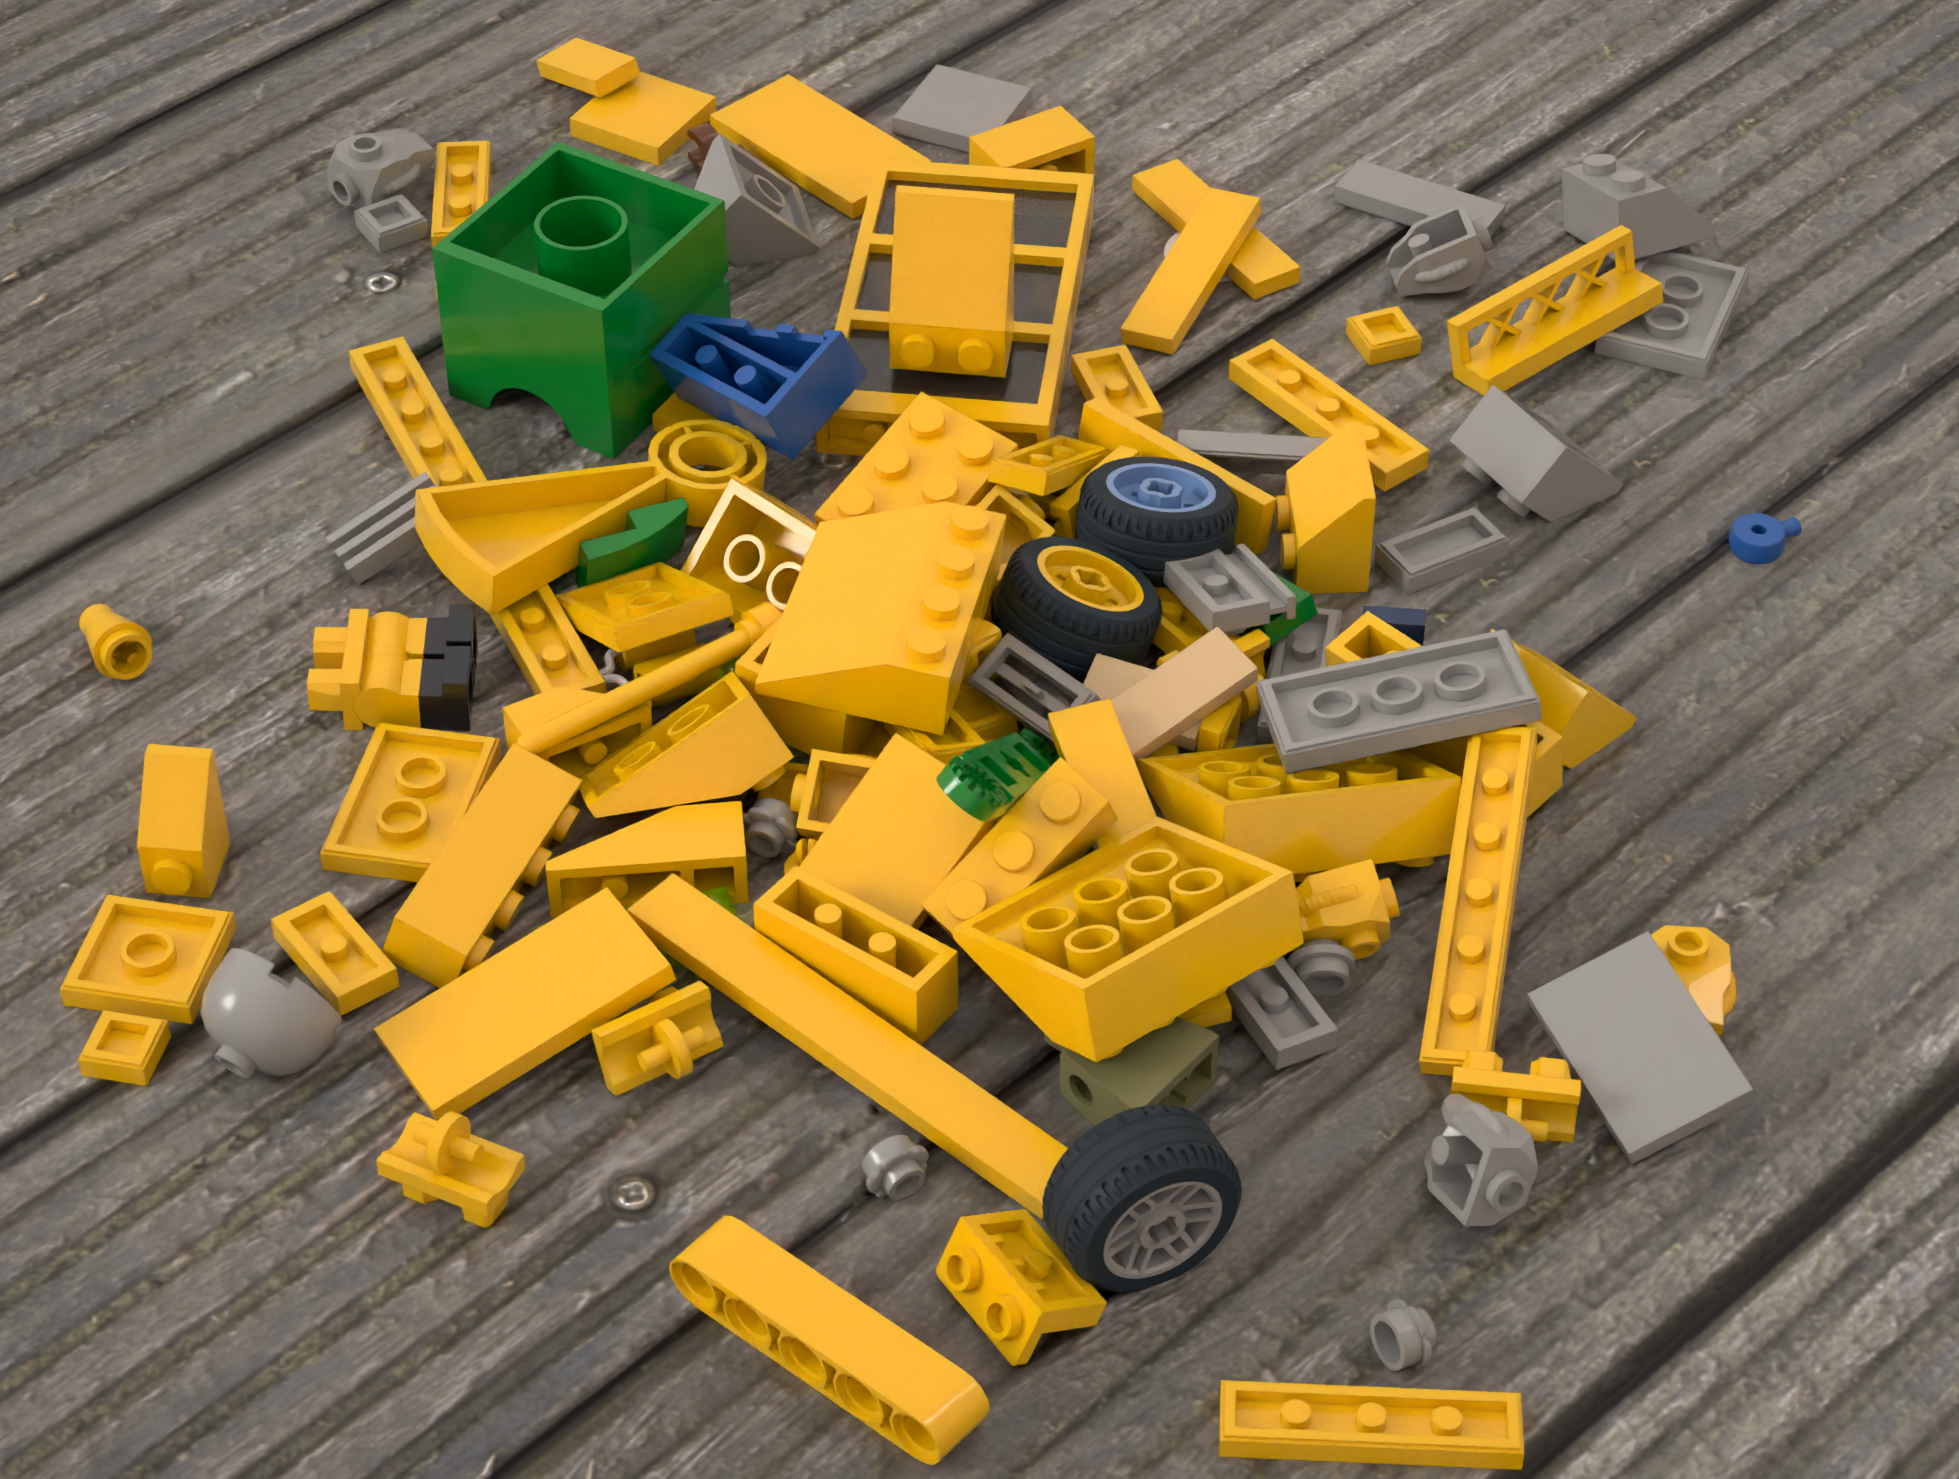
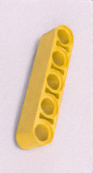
M724 1215L670 1262L669 1271L674 1284L681 1294L696 1308L909 1455L925 1464L935 1465L939 1463L989 1414L990 1406L987 1396L976 1380L966 1371L733 1216Z

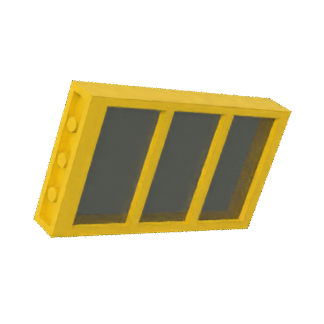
M877 158L834 329L843 332L867 371L868 376L816 433L818 453L865 456L921 392L1018 444V450L1054 437L1093 222L1094 174ZM897 185L1015 194L1014 335L1005 378L890 368L889 311Z

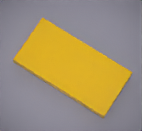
M789 74L710 115V125L717 131L718 135H723L736 145L740 144L765 165L852 219L864 213L877 158L931 162L927 157Z
M606 887L375 1027L374 1031L382 1046L436 1121H439L445 1113L450 1111L458 1114L462 1113L590 1034L592 1029L608 1023L677 979L670 963Z

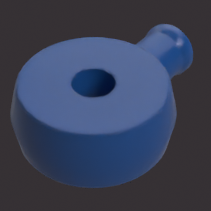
M1761 513L1742 515L1734 521L1730 529V550L1737 558L1747 563H1771L1780 557L1786 545V538L1800 535L1801 524L1795 517L1779 522L1774 517Z

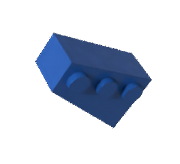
M686 313L649 354L678 398L720 421L748 430L761 443L792 460L868 376L867 371L842 331L826 329L823 336L799 333L794 325L779 324L776 330L752 327L748 320Z

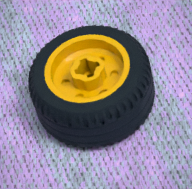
M1043 537L1020 545L1011 555L993 597L991 615L994 625L1001 630L1002 638L1009 633L1080 683H1084L1097 653L1135 665H1142L1161 623L1162 604L1148 578L1135 566L1115 553L1082 540L1067 537Z

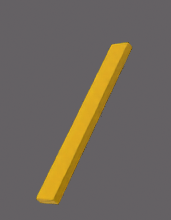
M671 874L627 909L629 915L658 948L1040 1219H1044L1042 1209L1044 1190L1054 1167L1068 1149L1066 1146L676 874Z

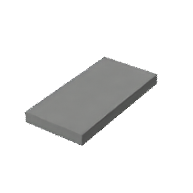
M1504 629L1256 682L1258 700L1286 774L1542 720L1540 699L1507 630Z

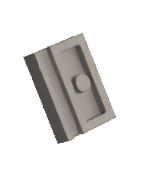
M1245 544L1236 545L1235 554L1225 555L1220 549H1216L1194 558L1165 562L1164 584L1209 632L1218 626L1226 635H1237L1249 627L1269 624L1270 615L1281 613L1287 620L1296 618V595Z

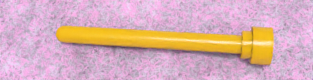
M764 602L742 613L741 621L735 623L733 632L521 734L516 741V745L535 755H539L745 654L782 614L770 602Z

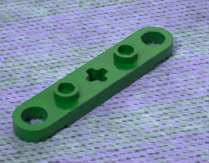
M1023 729L1019 734L1014 732L967 750L960 757L955 755L937 775L936 780L943 792L962 810L980 821L989 822L1006 814L1060 757L1055 747L1051 750L1047 749L1050 742L1046 739L1043 741L1040 735L1034 734L1029 729Z

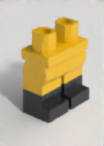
M450 604L449 617L408 618L400 613L390 611L376 613L369 617V609H350L347 627H315L313 638L315 669H309L307 679L310 711H343L344 730L363 731L364 723L371 727H376L378 722L433 730H471L478 658L475 604Z

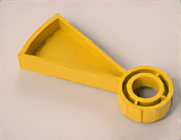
M685 420L664 428L654 436L648 449V461L417 489L415 492V530L427 553L442 573L466 597L490 615H494L577 567L580 542L626 531L627 512L630 510L684 498L688 504L686 525L705 527L731 478L764 492L767 463L766 449L760 440L756 439V436L737 425L720 420ZM705 465V471H700L691 467Z

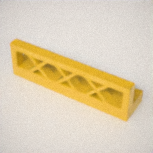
M1620 225L1447 320L1453 378L1483 396L1492 385H1495L1502 391H1506L1663 302L1662 283L1635 268L1633 231ZM1614 251L1616 268L1596 277L1595 275L1606 255ZM1573 273L1577 274L1566 295L1553 301L1552 299L1562 280ZM1530 297L1533 298L1523 319L1510 325L1509 322L1519 303ZM1486 321L1489 322L1479 344L1469 348L1468 331Z

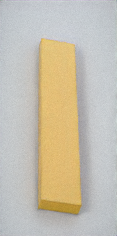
M1110 698L1048 713V728L1059 757L1066 761L1110 802L1118 818L1093 845L1094 850L1157 817ZM1225 991L1220 996L1207 999L1177 1017L1205 1028L1231 1021L1232 1007Z
M1511 726L1469 735L1419 1059L1421 1074L1453 1076V1067H1462L1466 1053L1469 1050L1494 1052L1537 748L1536 727Z

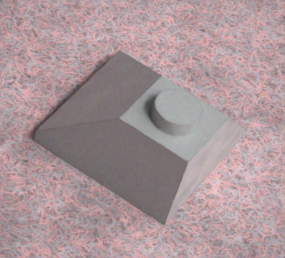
M719 134L711 143L694 190L720 198L725 202L728 261L736 266H744L814 255L820 249V245L798 186Z

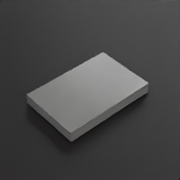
M1664 251L1635 259V268L1662 283L1663 302L1598 338L1594 353L1705 380L1745 292L1750 270L1672 251Z
M1649 931L1527 994L1529 1004L1564 1060L1567 1061L1576 1079L1581 1080V1087L1631 1165L1755 1101L1752 1086Z

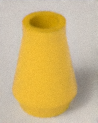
M105 604L92 605L82 613L79 627L86 637L95 666L100 673L109 678L129 680L141 675L148 668L152 660V639L144 627L115 613Z

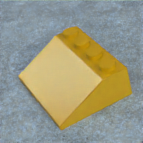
M944 501L820 522L756 679L754 693L943 735L970 659L981 621L984 618L1000 571L1007 515L983 510L976 506H965Z
M1274 743L1137 759V768L1140 776L1167 821L1293 871L1294 882H1303L1308 876L1317 874L1318 871L1332 870L1369 859L1373 860L1376 870V864L1395 862L1396 864L1408 867H1423L1433 864L1435 856L1451 855L1461 790V777L1404 750L1288 774L1284 771Z
M1160 817L1152 819L952 927L955 942L1051 1041L1096 1063L1102 1059L1116 1056L1128 1044L1154 1029L1168 1026L1177 1016L1207 999L1220 996L1227 990V987L1257 970L1272 966L1279 957L1304 944L1293 871Z

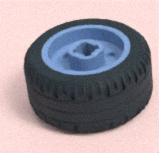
M1161 457L1117 459L1101 465L1087 475L1080 489L1075 539L1100 546L1115 553L1140 570L1154 587L1168 588L1163 582L1165 562L1194 558L1216 549H1220L1225 555L1232 554L1238 517V502L1234 492L1220 477L1197 465Z

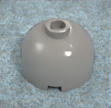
M231 948L212 974L202 999L201 1016L205 1030L220 1046L214 1055L215 1059L228 1070L245 1079H249L255 1070L268 1076L283 1077L295 1075L311 1066L336 1038L337 1033L342 1027L340 1025L343 1020L341 1015L327 1000L295 977L290 984L270 973L275 967L274 963L249 951Z

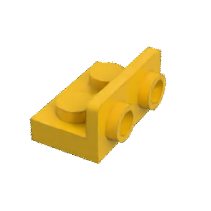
M1026 1209L960 1217L936 1267L937 1277L1012 1366L1028 1363L1043 1333L1096 1326L1107 1305V1302L1096 1289L1077 1275L1062 1250Z

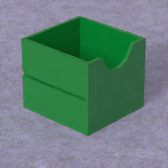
M561 142L555 143L432 248L449 396L486 409L494 403L497 393L503 389L518 388L526 390L543 399L559 414L577 445L615 459L653 423L652 414L674 393L649 354L686 313L731 318L729 280L724 279V275L728 272L724 200Z

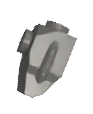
M399 128L349 136L336 144L326 170L329 193L333 194L342 205H351L356 209L403 194L408 199L414 195L417 183L430 170L435 158L434 148L416 133Z
M1463 202L1413 223L1406 235L1391 248L1386 262L1400 297L1424 293H1447L1460 291L1477 284L1490 269L1485 252L1495 249L1483 218L1472 222Z
M1449 1094L1441 1108L1448 1126L1442 1136H1437L1433 1140L1432 1146L1426 1152L1423 1161L1428 1174V1190L1465 1227L1493 1226L1526 1205L1538 1170L1533 1136L1521 1124L1503 1112H1492L1489 1107L1472 1102L1461 1094Z

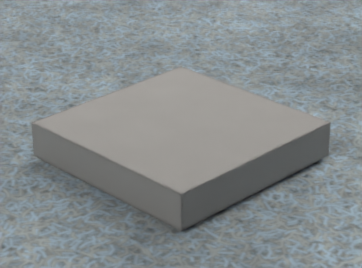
M937 64L893 116V133L969 153V137L1021 118L1032 104V88Z

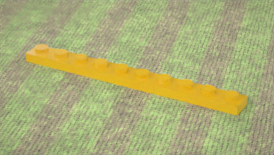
M403 336L349 350L351 370L413 479L426 472L437 487L487 481ZM548 583L498 613L490 615L535 695L558 686L606 693L605 680Z

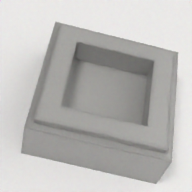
M403 194L354 211L356 227L379 253L429 236L427 220Z

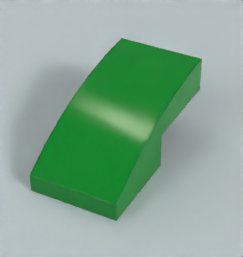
M680 498L630 510L627 512L626 531L580 542L576 577L578 587L593 584L658 562L666 563L684 546L688 504L685 499Z

